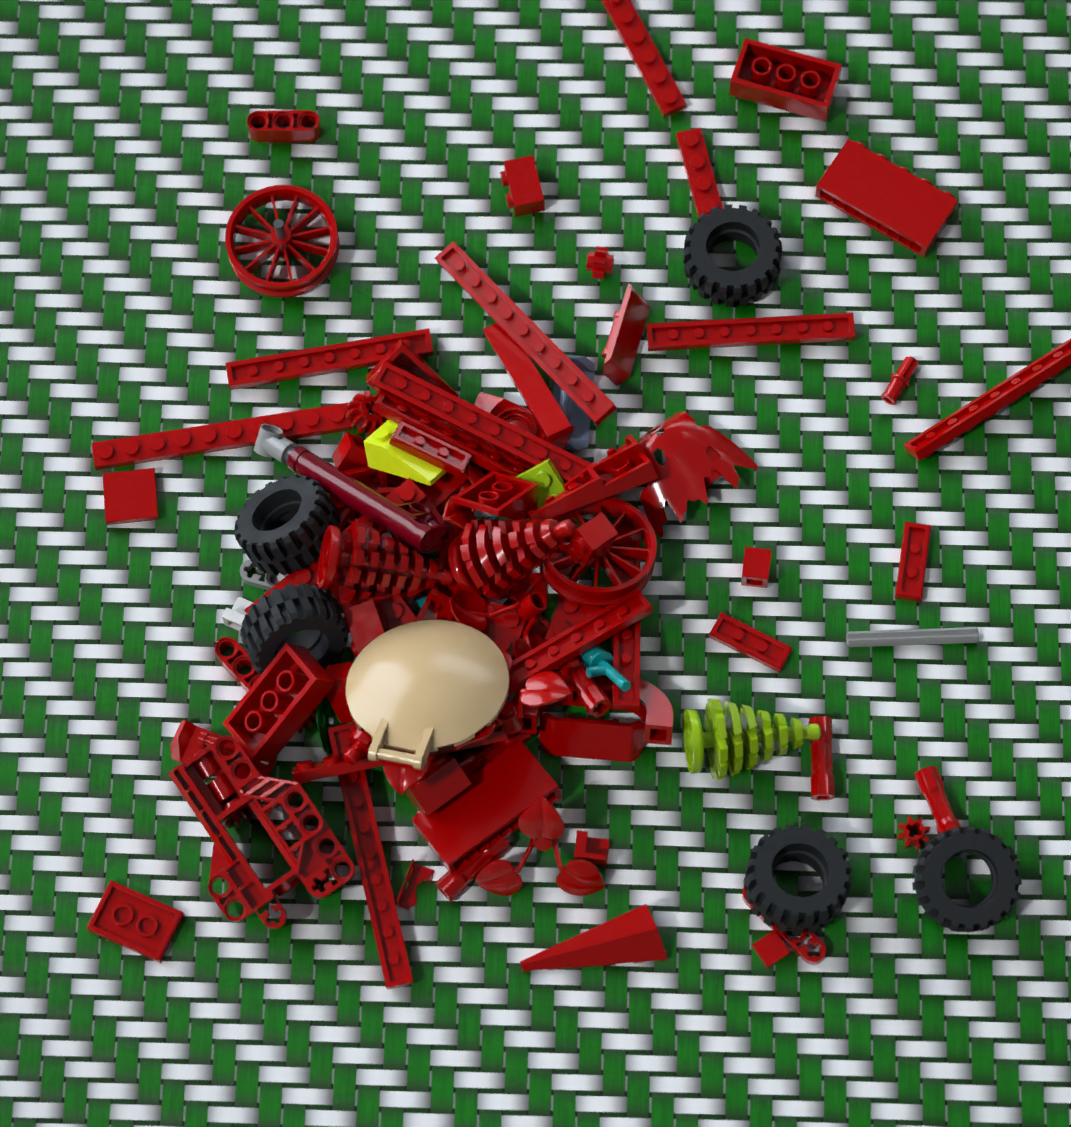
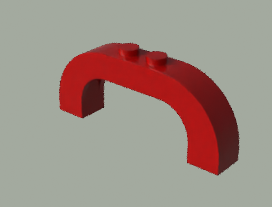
M555 671L554 673L561 677L571 690L572 696L540 707H527L523 705L524 718L522 720L524 725L517 733L536 734L540 715L551 707L559 705L584 707L580 696L561 671ZM606 675L593 677L597 685L603 689L610 699V709H612V680ZM640 679L639 711L629 712L639 716L645 723L644 743L671 745L673 731V709L671 703L660 689ZM521 689L515 693L512 699V703L517 707Z

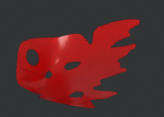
M687 412L674 414L650 429L637 441L643 453L652 462L659 478L648 482V486L642 490L640 497L648 520L659 537H663L662 523H667L664 510L665 500H667L678 521L681 523L684 519V512L687 511V500L695 501L699 499L706 504L708 503L704 478L712 477L711 470H717L735 488H738L740 478L734 465L758 470L756 463L729 438L711 426L696 425L694 419ZM661 429H664V433H663V434H661V435H657V434H656V433H657L658 431H660ZM712 447L720 454V458L712 460L706 454L707 448ZM656 449L664 451L666 462L663 466L654 458L653 452Z

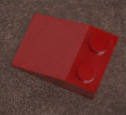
M401 339L366 376V382L381 394L382 390L374 387L372 383L384 361L459 397V394Z
M492 471L452 497V503L512 520H527L530 518L528 512L537 509L539 484Z

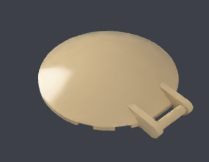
M446 620L411 622L381 634L359 653L349 670L346 681V699L350 714L360 729L363 728L373 739L369 747L368 759L372 761L382 759L413 765L414 769L419 770L424 769L430 752L438 751V747L454 744L456 747L473 739L475 733L485 725L489 727L503 709L509 692L507 663L497 645L482 632L470 626ZM384 748H390V749H395V750H400V751H405V752H399V751H394V750H389V749H384Z

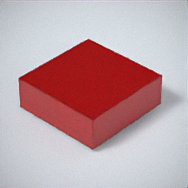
M775 930L752 944V948L767 969L790 955L789 949Z

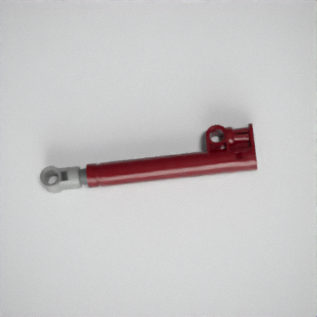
M270 424L261 425L254 446V451L257 454L269 458L274 457L281 463L287 464V467L296 474L317 480L325 492L422 552L444 549L453 540L455 528L450 524L439 523L437 518L431 514L432 509L417 502L397 505L302 446L297 447L294 442L282 436L283 430Z

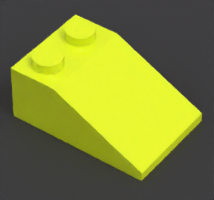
M390 419L363 441L370 468L406 479L410 478L413 481L430 486L446 473V471L390 445L391 437L399 425Z

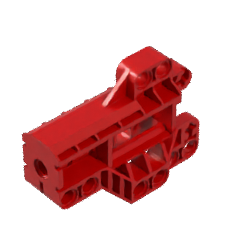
M227 735L218 738L168 773L214 842L208 890L228 920L240 922L256 912L267 927L278 929L286 923L287 913L276 895L280 897L298 885L301 879L307 890L314 897L325 898L354 878L356 868L299 782L261 776L234 737ZM227 743L234 744V753L224 756L222 754L223 746ZM241 766L250 767V774L247 778H238L237 771ZM220 770L223 771L224 774L215 778L213 781L206 785V783L204 782L205 780L209 779L210 777L218 773ZM237 792L239 795L237 798L223 807L220 806V803ZM302 796L303 804L298 808H292L290 806L292 798ZM260 802L266 803L267 805H265L264 807H262V805L260 804ZM247 806L251 807L292 868L291 871L267 887L264 886L223 825L226 820ZM281 806L284 807L290 818L276 827L268 814ZM311 818L319 820L318 828L314 831L306 830V822ZM296 825L302 834V839L289 847L281 834ZM326 840H331L335 844V849L330 854H323L320 850L321 844ZM299 851V856L297 859L295 853ZM338 864H349L350 873L346 877L336 875L335 869ZM330 870L331 876L338 883L333 885V882L330 880L324 885L326 889L324 892L314 891L313 888L316 886L315 880H326L329 877L325 873ZM218 879H225L228 883V890L224 894H217L213 889V885ZM275 899L278 904L271 905L270 907L275 912H281L278 924L274 921L268 922L267 919L270 917L267 909L264 910L262 915L258 912L259 909ZM235 901L240 902L244 907V911L239 917H232L229 913V906Z

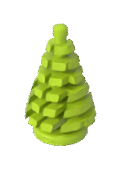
M713 698L707 699L708 703H706V732H702L700 717L696 710L685 709L683 715L684 751L689 773L701 772L704 762V749L707 748L710 772L714 781L724 779L727 769L731 776L740 773L743 763L747 770L755 767L758 761L757 752L761 762L772 760L773 742L775 743L774 747L777 756L787 754L788 741H791L793 749L802 747V739L818 740L821 736V728L818 724L802 726L800 719L791 717V726H787L784 715L775 713L773 717L774 725L771 728V718L767 711L757 710L755 719L752 707L741 704L742 708L738 712L735 703L724 701L725 706L723 705L722 708L719 699Z

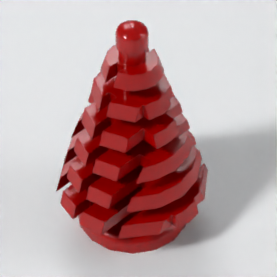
M356 518L354 522L352 521L348 530L351 538L350 540L345 539L343 551H341L340 529L337 526L329 525L325 531L319 554L317 586L319 589H329L334 582L339 567V571L343 574V580L338 579L340 603L350 602L354 594L357 600L368 599L371 594L369 591L370 585H373L372 595L374 598L384 596L385 588L389 587V583H391L389 593L390 595L400 594L405 580L406 592L417 591L420 581H423V590L432 589L435 582L450 586L454 581L451 570H439L437 562L430 558L427 560L426 565L423 566V555L416 550L413 551L409 560L407 556L409 548L402 543L398 544V549L394 551L393 555L394 540L387 535L382 536V546H378L377 549V545H380L379 531L373 527H368L365 532V524Z
M539 519L471 520V523H466L463 534L450 542L448 562L451 573L462 590L477 592L480 596L485 595L490 599H504L525 578L530 576L535 568L544 563L545 558L564 543L565 537L575 533V524L570 519L560 523L553 519H546L544 521Z

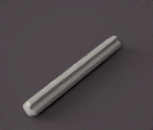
M977 627L852 631L846 634L847 647L977 643L979 640Z

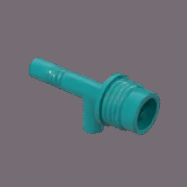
M597 645L583 652L582 660L588 667L586 668L588 678L606 675L621 690L628 691L630 689L631 683L612 667L613 657L609 652Z

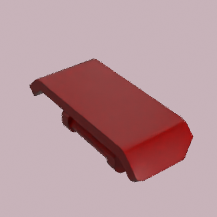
M631 284L627 286L620 311L614 312V321L608 341L601 355L605 359L603 374L614 385H619L631 374L650 310L644 297Z
M549 713L540 715L539 740L543 751L548 755L632 762L638 759L644 748L645 723L640 720L632 723H620L617 718L609 720L575 717V715L569 714L568 718L554 717Z
M183 720L170 745L171 758L182 764L222 736ZM227 743L222 748L224 756L232 755L235 751V745L232 743ZM277 757L272 763L252 760L251 758L250 760L261 776L269 777ZM241 766L237 771L238 778H247L250 774V767ZM220 770L218 773H216V774L213 775V776H214V777H219L220 775H222V774H224V773H223L222 770Z

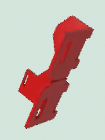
M412 859L396 901L397 906L407 910L413 907L417 902L415 893L417 885L424 880L430 882L431 879L429 878L431 874L433 876L434 870L414 863V859Z

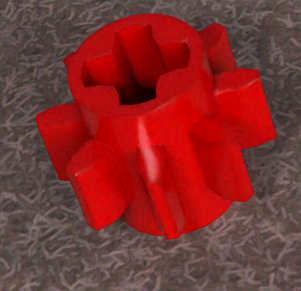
M597 246L595 252H588L586 270L592 271V278L604 280L605 274H612L614 255H609V248Z
M908 816L906 825L903 823L898 824V829L903 833L898 834L896 839L898 841L903 840L905 850L910 846L915 847L916 851H919L920 843L926 844L929 841V838L924 834L930 831V827H924L922 817L917 821L912 820L911 816ZM913 829L918 831L914 837L909 836Z

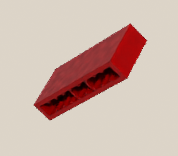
M850 139L846 141L816 185L815 193L817 198L923 258L926 257L956 212L958 200L950 192L939 190L927 179H920L914 176L907 168L903 166L898 167L889 162L888 158L884 155L875 154L868 150L861 142H854Z
M522 741L514 746H509L502 755L493 761L486 762L481 770L471 777L468 776L472 784L429 816L419 810L415 817L411 819L416 831L451 874L458 870L465 862L467 863L475 853L478 855L480 853V845L484 841L487 846H490L491 843L488 839H492L494 834L498 838L502 837V835L507 838L519 829L518 820L520 815L538 797L542 795L552 805L562 798L559 786Z

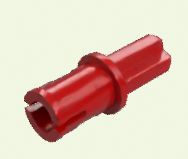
M911 356L905 357L897 372L891 375V381L881 395V399L884 402L895 405L904 388L909 387V380L919 366V362Z

